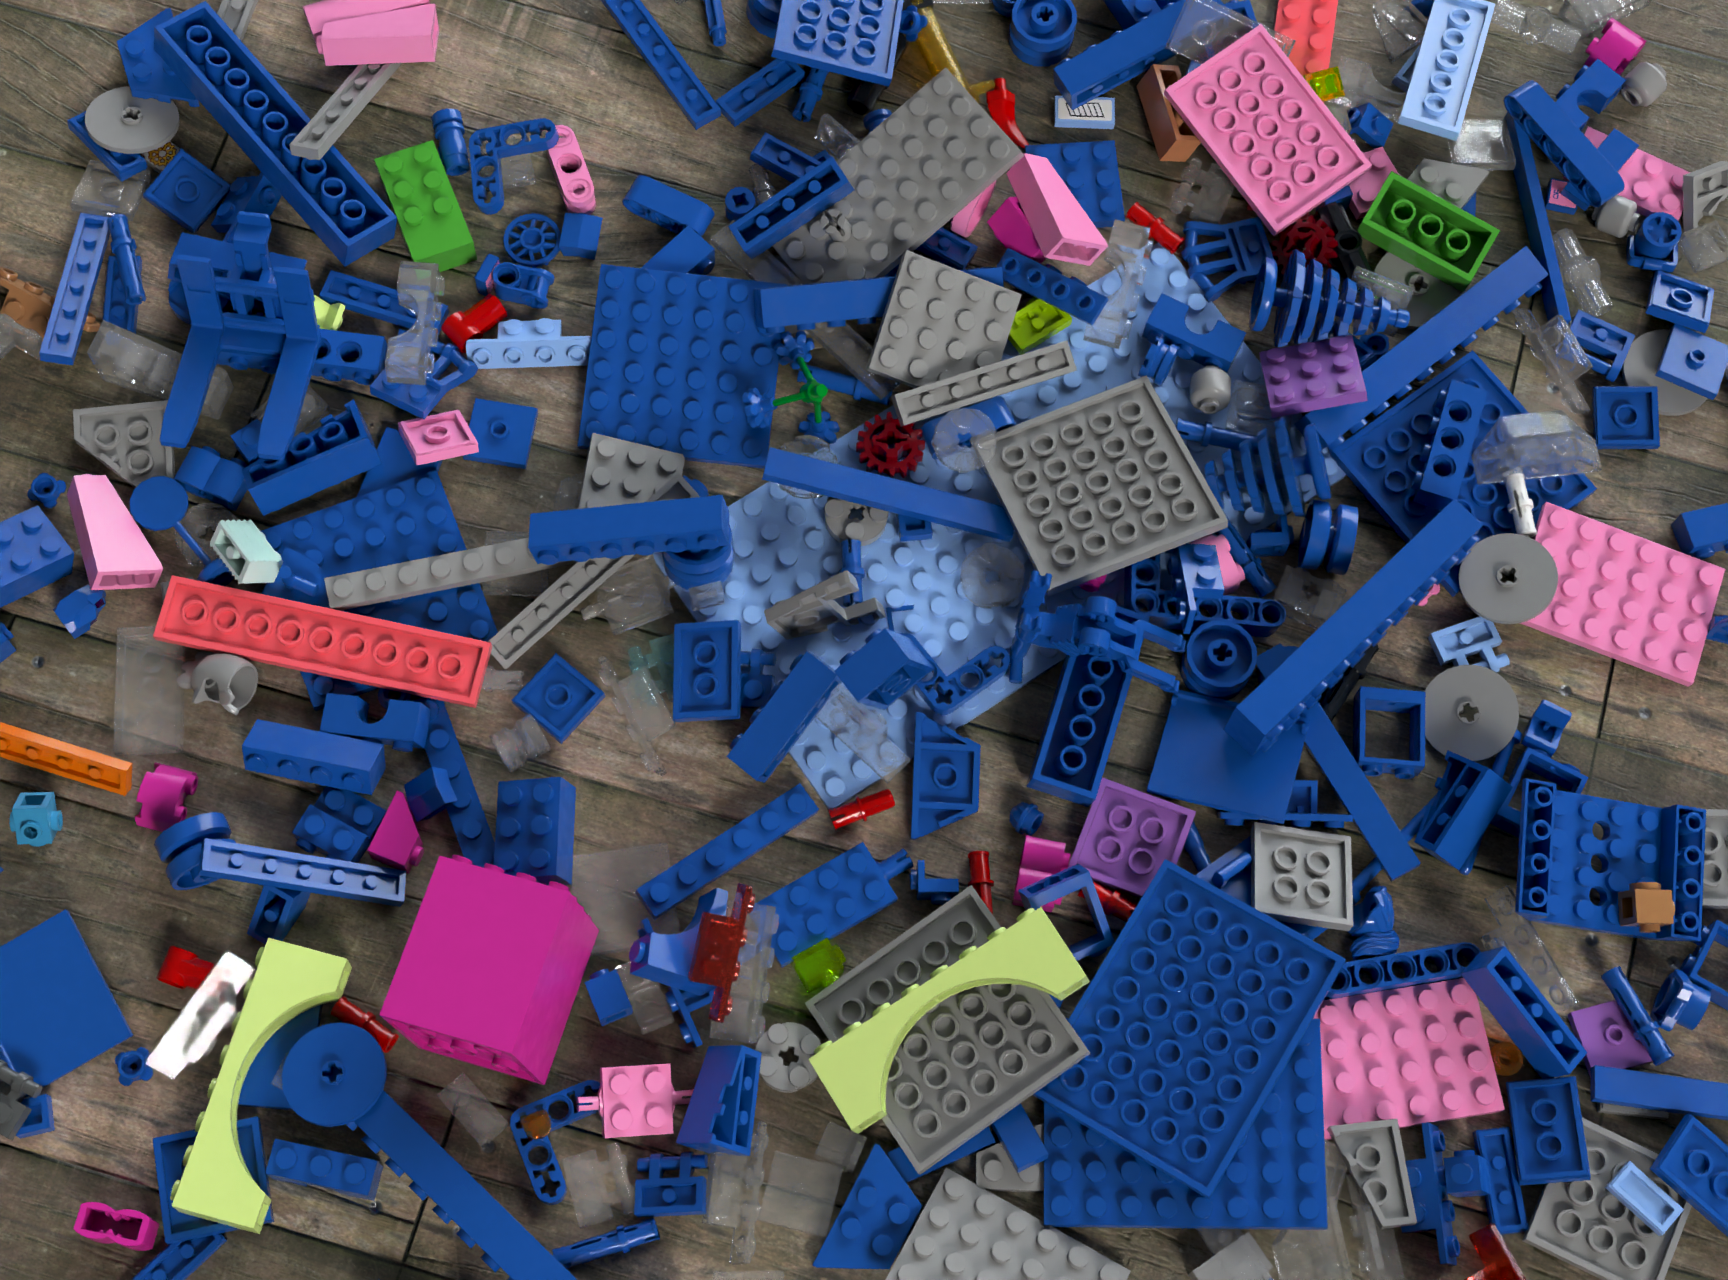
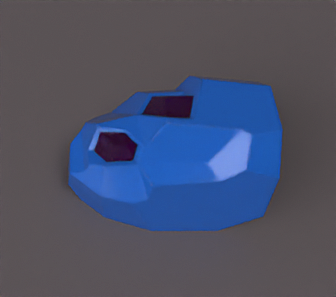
M88 584L60 600L54 607L53 611L74 639L89 631L90 626L97 621L99 612L106 605V593L104 590H91Z

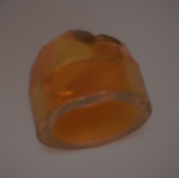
M547 1110L533 1112L521 1120L524 1131L532 1139H539L540 1136L542 1138L546 1137L550 1132L551 1120Z

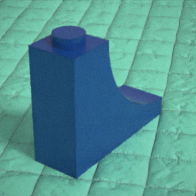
M715 888L700 896L694 917L682 933L666 935L650 932L635 940L629 952V959L631 961L630 974L699 996L719 987L728 891Z

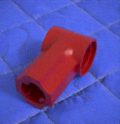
M489 293L464 313L458 311L450 315L444 321L441 330L462 353H466V341L469 339H482L484 333L507 317V311L499 299Z
M170 946L156 979L176 988L185 989L188 987L221 999L230 984L232 971L199 959V956L190 951Z

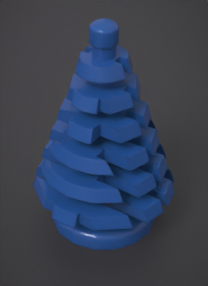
M1296 249L1290 255L1280 288L1276 287L1278 268L1276 260L1264 257L1260 264L1251 301L1249 327L1251 331H1262L1268 322L1272 306H1276L1274 326L1275 348L1287 346L1293 331L1295 345L1307 343L1312 330L1315 342L1326 340L1332 325L1333 337H1345L1348 334L1352 319H1354V336L1364 335L1368 330L1370 322H1373L1374 333L1383 332L1387 324L1397 328H1406L1409 324V311L1390 309V301L1382 296L1378 299L1376 306L1373 305V292L1366 287H1363L1360 291L1359 298L1355 302L1357 285L1355 281L1349 278L1343 281L1341 294H1339V273L1329 268L1326 276L1324 275L1322 279V264L1315 259H1311L1309 265L1305 268V255Z
M1283 417L1274 423L1280 462H1276L1267 428H1264L1257 433L1262 466L1257 467L1249 439L1239 444L1243 470L1237 471L1231 449L1222 454L1223 475H1218L1214 460L1205 464V480L1221 509H1225L1223 492L1229 491L1233 509L1245 511L1242 488L1247 487L1254 512L1265 513L1261 484L1266 483L1274 514L1285 515V503L1280 479H1285L1294 515L1306 517L1299 477L1306 474L1312 476L1318 497L1321 500L1331 499L1330 483L1316 424L1313 423L1304 427L1303 435L1306 453L1302 456H1294L1289 431Z

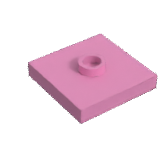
M460 410L430 415L425 419L416 418L398 423L399 433L417 466L479 452L478 442Z

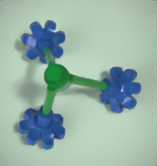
M801 330L796 333L795 337L789 331H786L781 335L784 344L777 343L774 346V351L779 355V363L784 366L789 363L790 367L794 370L800 368L807 383L800 388L799 393L778 399L774 397L768 398L765 393L760 394L757 388H748V392H745L742 396L743 402L748 405L745 406L744 410L747 416H751L749 424L752 428L758 426L764 428L769 425L768 416H770V411L776 410L778 406L802 400L805 403H813L814 413H809L806 421L800 422L798 431L805 433L801 439L804 446H809L814 442V448L821 450L825 447V441L829 444L836 442L837 436L835 433L839 432L840 427L836 421H830V413L826 411L821 413V402L824 396L827 395L828 389L824 384L818 383L813 378L805 363L812 359L810 350L814 349L813 339L807 338L806 333Z

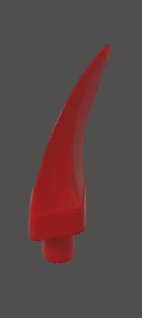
M1005 78L994 79V90L986 92L990 115L1005 134L1016 145L1024 149L1025 145H1029L1015 121V94L1006 89Z

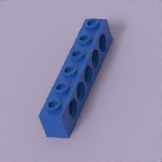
M320 329L322 340L318 354H327L323 358L316 359L311 376H320L335 382L345 379L353 380L361 385H371L386 367L389 349L385 336ZM221 349L216 365H228L237 370H247L248 368L261 369L263 372L276 374L281 356ZM349 357H358L354 362H345Z

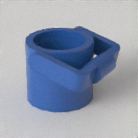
M1656 212L1649 215L1635 235H1629L1627 238V264L1646 270L1673 272L1678 264V241L1682 234L1678 220L1664 212ZM1670 254V262L1664 261Z
M1675 969L1662 983L1654 1000L1650 1017L1653 1021L1658 1022L1661 1029L1671 1031L1676 1023L1689 1030H1693L1706 1012L1711 992L1692 983L1683 971Z

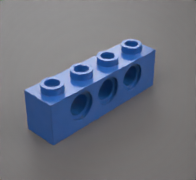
M1455 380L1450 381L1446 390L1440 389L1435 402V407L1439 408L1437 417L1432 416L1427 429V434L1432 435L1430 443L1424 444L1419 457V461L1424 462L1421 471H1416L1411 484V489L1416 490L1413 502L1442 511L1453 499H1458L1488 391ZM1450 415H1456L1461 421L1453 420ZM1442 442L1450 443L1453 449L1445 447ZM1434 469L1443 471L1445 476L1436 474Z

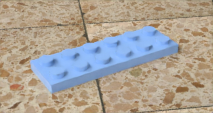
M1485 0L1433 1L1398 124L1457 141L1495 3Z

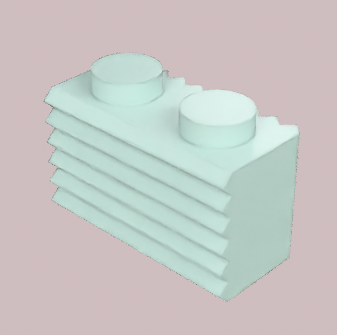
M229 519L219 521L210 541V547H213V551H216V554L226 564L229 571H232V576H235L238 584L273 583L283 561L281 555L266 540L265 534L259 531L251 519L248 521L245 519L243 521L240 519L237 521L234 519L232 521Z

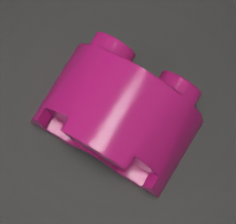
M1611 18L1601 31L1604 36L1601 39L1595 37L1585 52L1589 54V57L1584 65L1590 67L1599 59L1617 74L1621 75L1647 41Z
M155 762L154 773L147 771L140 785L136 801L141 802L142 806L139 814L135 816V822L138 826L163 832L174 824L186 819L187 807H184L183 803L187 795L195 793L198 786V776H196L197 773Z

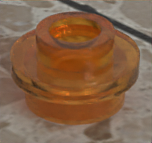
M1499 1042L1490 1049L1497 1074L1511 1076L1521 1069L1523 1056L1519 1048L1513 1043ZM1500 1054H1505L1509 1057V1065L1501 1063L1499 1059Z

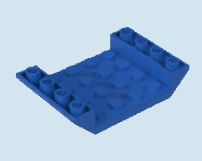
M1523 779L1515 913L1528 921L1645 940L1701 941L1706 809L1677 804L1659 808L1556 790V783ZM1594 823H1598L1603 829L1601 840L1597 839L1593 834L1592 828ZM1593 855L1597 856L1602 863L1599 873L1594 871L1591 866ZM1637 882H1657L1661 884V890H1672V900L1675 904L1674 924L1660 926L1661 932L1641 933L1639 932V927L1620 926L1618 892L1629 890V884ZM1592 888L1596 889L1600 895V902L1597 906L1589 898V892Z

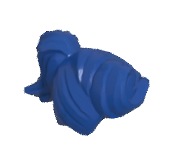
M1374 886L1366 893L1363 902L1353 906V927L1350 931H1347L1351 936L1359 937L1352 943L1349 949L1352 952L1353 961L1365 955L1379 957L1395 954L1399 948L1400 939L1393 930L1394 909L1392 896L1387 892V887Z

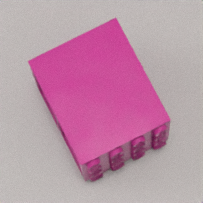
M452 855L451 859L439 856L379 1015L419 1049L545 1085L599 929L592 922V917L586 914L585 908L571 894L570 888L564 884L550 881L549 885L536 882L537 879L521 872H517L516 876L505 874L504 869L485 863L484 867L472 865L470 859L460 855Z

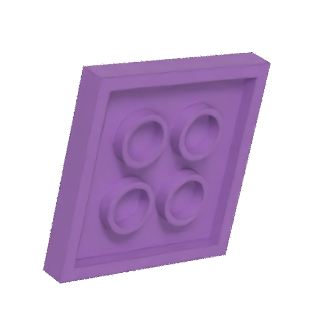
M1352 335L1345 337L1336 336L1327 340L1307 342L1284 348H1272L1268 351L1259 352L1272 418L1368 401Z
M1102 778L1096 800L1090 807L1068 868L1080 864L1090 872L1093 881L1142 898L1165 859L1177 865L1196 811Z

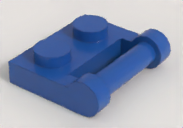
M1578 309L1556 357L1562 360L1568 358L1605 375L1606 380L1614 383L1635 335ZM1574 343L1612 360V364L1606 363L1572 346Z

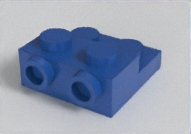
M326 786L314 806L311 804L308 806L292 834L297 840L295 844L310 854H313L316 850L325 855V858L359 863L371 844L387 811L352 791Z

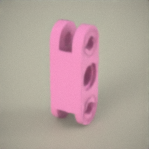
M555 125L559 136L563 137L559 138L553 148L547 150V156L565 207L569 213L591 215L596 207L594 186L576 136L569 127ZM567 170H576L573 173H565Z

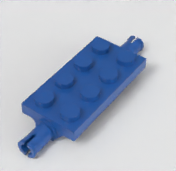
M864 842L856 845L748 907L747 912L757 930H755V935L734 947H730L733 957H736V962L741 967L744 963L766 951L767 954L771 952L780 967L783 968L895 903L898 897L889 885V880L914 867L910 856L907 858L906 855L908 853L902 848L899 852L878 863L873 859Z

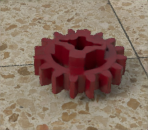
M1309 215L1305 222L1302 218H1299L1295 225L1291 224L1285 232L1281 231L1278 233L1279 241L1271 242V245L1276 249V251L1272 252V255L1277 262L1278 271L1283 276L1290 255L1295 249L1304 253L1306 258L1305 268L1309 265L1311 259L1320 262L1322 267L1332 268L1328 261L1330 258H1337L1338 254L1332 248L1338 246V242L1333 237L1335 235L1334 231L1327 227L1328 225L1322 219L1316 221L1313 216Z
M887 412L886 419L883 420L876 414L874 424L866 421L864 423L865 431L858 432L857 440L860 442L856 443V452L861 453L859 455V463L868 462L866 472H872L875 469L878 475L888 474L890 478H895V474L899 473L903 479L906 478L907 469L915 472L917 470V462H922L924 453L922 450L925 449V441L920 440L922 438V430H913L915 423L901 427L898 418L893 419L891 412ZM888 444H892L893 448H888ZM902 457H906L904 460L898 462Z

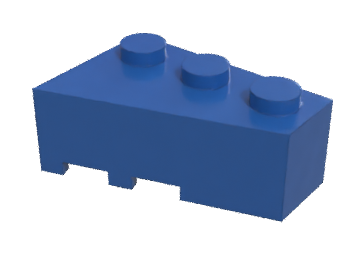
M743 1045L708 1046L676 1140L677 1144L715 1156H750L762 1052Z

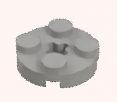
M829 497L824 509L825 525L830 535L841 543L848 540L851 544V540L861 541V546H866L875 542L883 534L889 512ZM854 508L856 510L861 509L863 511V519L854 518L851 520L849 518L850 510Z
M798 1023L773 1024L769 1030L763 1033L755 1048L756 1051L762 1052L759 1075L765 1084L776 1091L792 1093L813 1083L818 1074L810 1063L809 1058L815 1055L814 1050L821 1045L819 1038L809 1028ZM788 1049H793L794 1055L799 1057L798 1061L791 1062L789 1066L783 1065V1058L779 1057L781 1051L786 1052Z

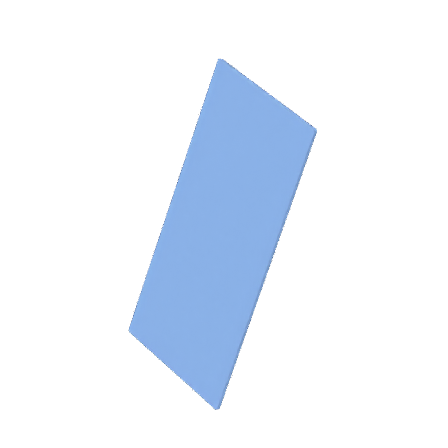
M1157 243L1087 286L1109 299L1093 326L1070 315L1072 318L1070 326L1028 351H1035L1067 340L1077 369L1076 371L996 397H1004L1017 425L1141 378L1138 376V373L1152 345L1146 338L1142 337L1145 324L1162 293L1190 306L1185 324L1190 331L1196 334L1209 333L1213 330L1218 320L1229 323L1212 301L1208 303L1204 298L1205 293L1193 279L1189 278L1187 270L1176 256ZM1008 339L1001 361L1020 355ZM1244 341L1227 373L1231 378L1230 403L1226 408L1216 413H1204L1196 409L1190 402L1191 377L1195 372L1203 368V365L1177 356L1162 386L1154 384L1153 379L1148 377L1174 425H1177V418L1205 424L1207 421L1212 422V425L1252 435H1257L1258 432L1267 428L1276 462H1280L1274 423L1284 417L1294 456L1298 457L1306 453L1304 437L1294 425L1304 416L1298 413L1272 418L1261 363ZM894 405L878 414L882 420L886 419L887 412H891L893 419L898 418ZM966 407L955 409L937 416H933L915 422L913 430L920 429L925 423L932 419L938 418L940 416L952 413L954 411ZM874 417L868 420V422L874 424ZM864 423L837 439L835 443L827 445L809 457L866 471L868 462L860 464L859 455L861 453L856 452V443L860 442L857 440L858 432L865 431ZM1183 439L1204 478H1206L1205 464L1212 460L1215 461L1218 475L1224 474L1222 454L1230 449L1209 444L1207 447L1200 446L1199 442ZM925 442V449L922 450L924 453L922 462H917V470L913 472L907 469V476L904 479L899 473L895 474L894 479L1002 506L973 447L941 459H933ZM888 444V448L892 449L893 445ZM1326 447L1323 449V455L1331 487L1342 480L1346 474L1330 457L1331 452ZM1232 450L1237 471L1243 470L1240 451ZM1254 454L1257 467L1262 466L1260 456ZM902 457L898 462L904 460L906 457ZM874 469L870 473L877 474V471ZM1309 474L1299 476L1304 504L1317 496L1312 476ZM1280 479L1285 503V515L1287 516L1293 512L1285 479ZM769 481L728 506L729 524L733 536V569L724 582L712 589L703 591L686 590L674 584L666 575L663 565V552L653 553L654 562L696 622L739 620L741 623V651L751 652L752 649H763L765 653H776L775 666L764 665L763 675H773L775 677L774 686L780 680L784 682L791 672L789 670L791 663L798 655H804L806 651L815 654L836 670L840 666L839 661L847 653L853 650L857 652L866 644L865 639L877 629H889L886 613L887 607L900 608L902 606L914 605L913 610L891 612L894 632L913 635L946 676H949L990 646L1003 647L1010 655L1017 616L1023 602L1022 595L1029 587L1031 572L1035 570L1015 530L1011 542L931 522L932 539L900 542L896 513L889 512L883 534L875 542L861 546V568L865 570V577L862 579L863 601L876 598L883 605L886 617L874 620L873 615L859 617V624L846 626L842 621L827 625L828 631L787 640L767 623L764 610L772 607L779 601L787 600L839 574V570L842 569L841 543L830 535L825 525L824 509L829 496ZM1266 483L1261 484L1265 513L1254 512L1247 487L1242 488L1245 511L1234 510L1229 491L1223 492L1225 507L1223 510L1245 542H1247L1250 533L1267 529L1276 523L1280 516L1274 514ZM854 508L850 510L849 518L851 520L854 518L863 519V511L861 509L856 510ZM1165 552L1160 553V589L1172 590L1173 575L1168 574L1169 553ZM1124 568L1108 573L1105 582L1099 586L1097 592H1088L1080 586H1075L1049 597L1045 593L1044 604L1041 603L1039 611L1055 614L1057 606L1075 605L1076 603L1082 605L1088 596L1107 597L1114 600L1117 606L1124 608ZM1136 572L1140 580L1148 581L1145 574ZM843 596L834 599L842 608H846L843 606ZM1136 602L1139 610L1146 607L1143 603ZM1031 644L1027 655L1023 658L1022 683L1015 684L1009 682V664L1008 671L1004 676L948 715H939L931 710L914 687L909 689L887 709L882 710L858 703L842 682L788 753L826 807L832 810L914 758L916 712H922L933 721L956 731L1064 661L1066 654L1058 649ZM990 656L988 666L982 669L985 678H988L986 676V671L988 668H990L993 665L998 666V668H1000L1002 660L1000 657L998 659H994L992 656ZM741 664V673L750 674V664ZM932 671L920 681H929L933 677ZM965 673L960 678L962 685L967 688H973L979 683L977 676L972 673ZM937 681L932 687L938 693L937 703L945 702L949 705L950 695L943 696L939 692L937 687L941 682Z

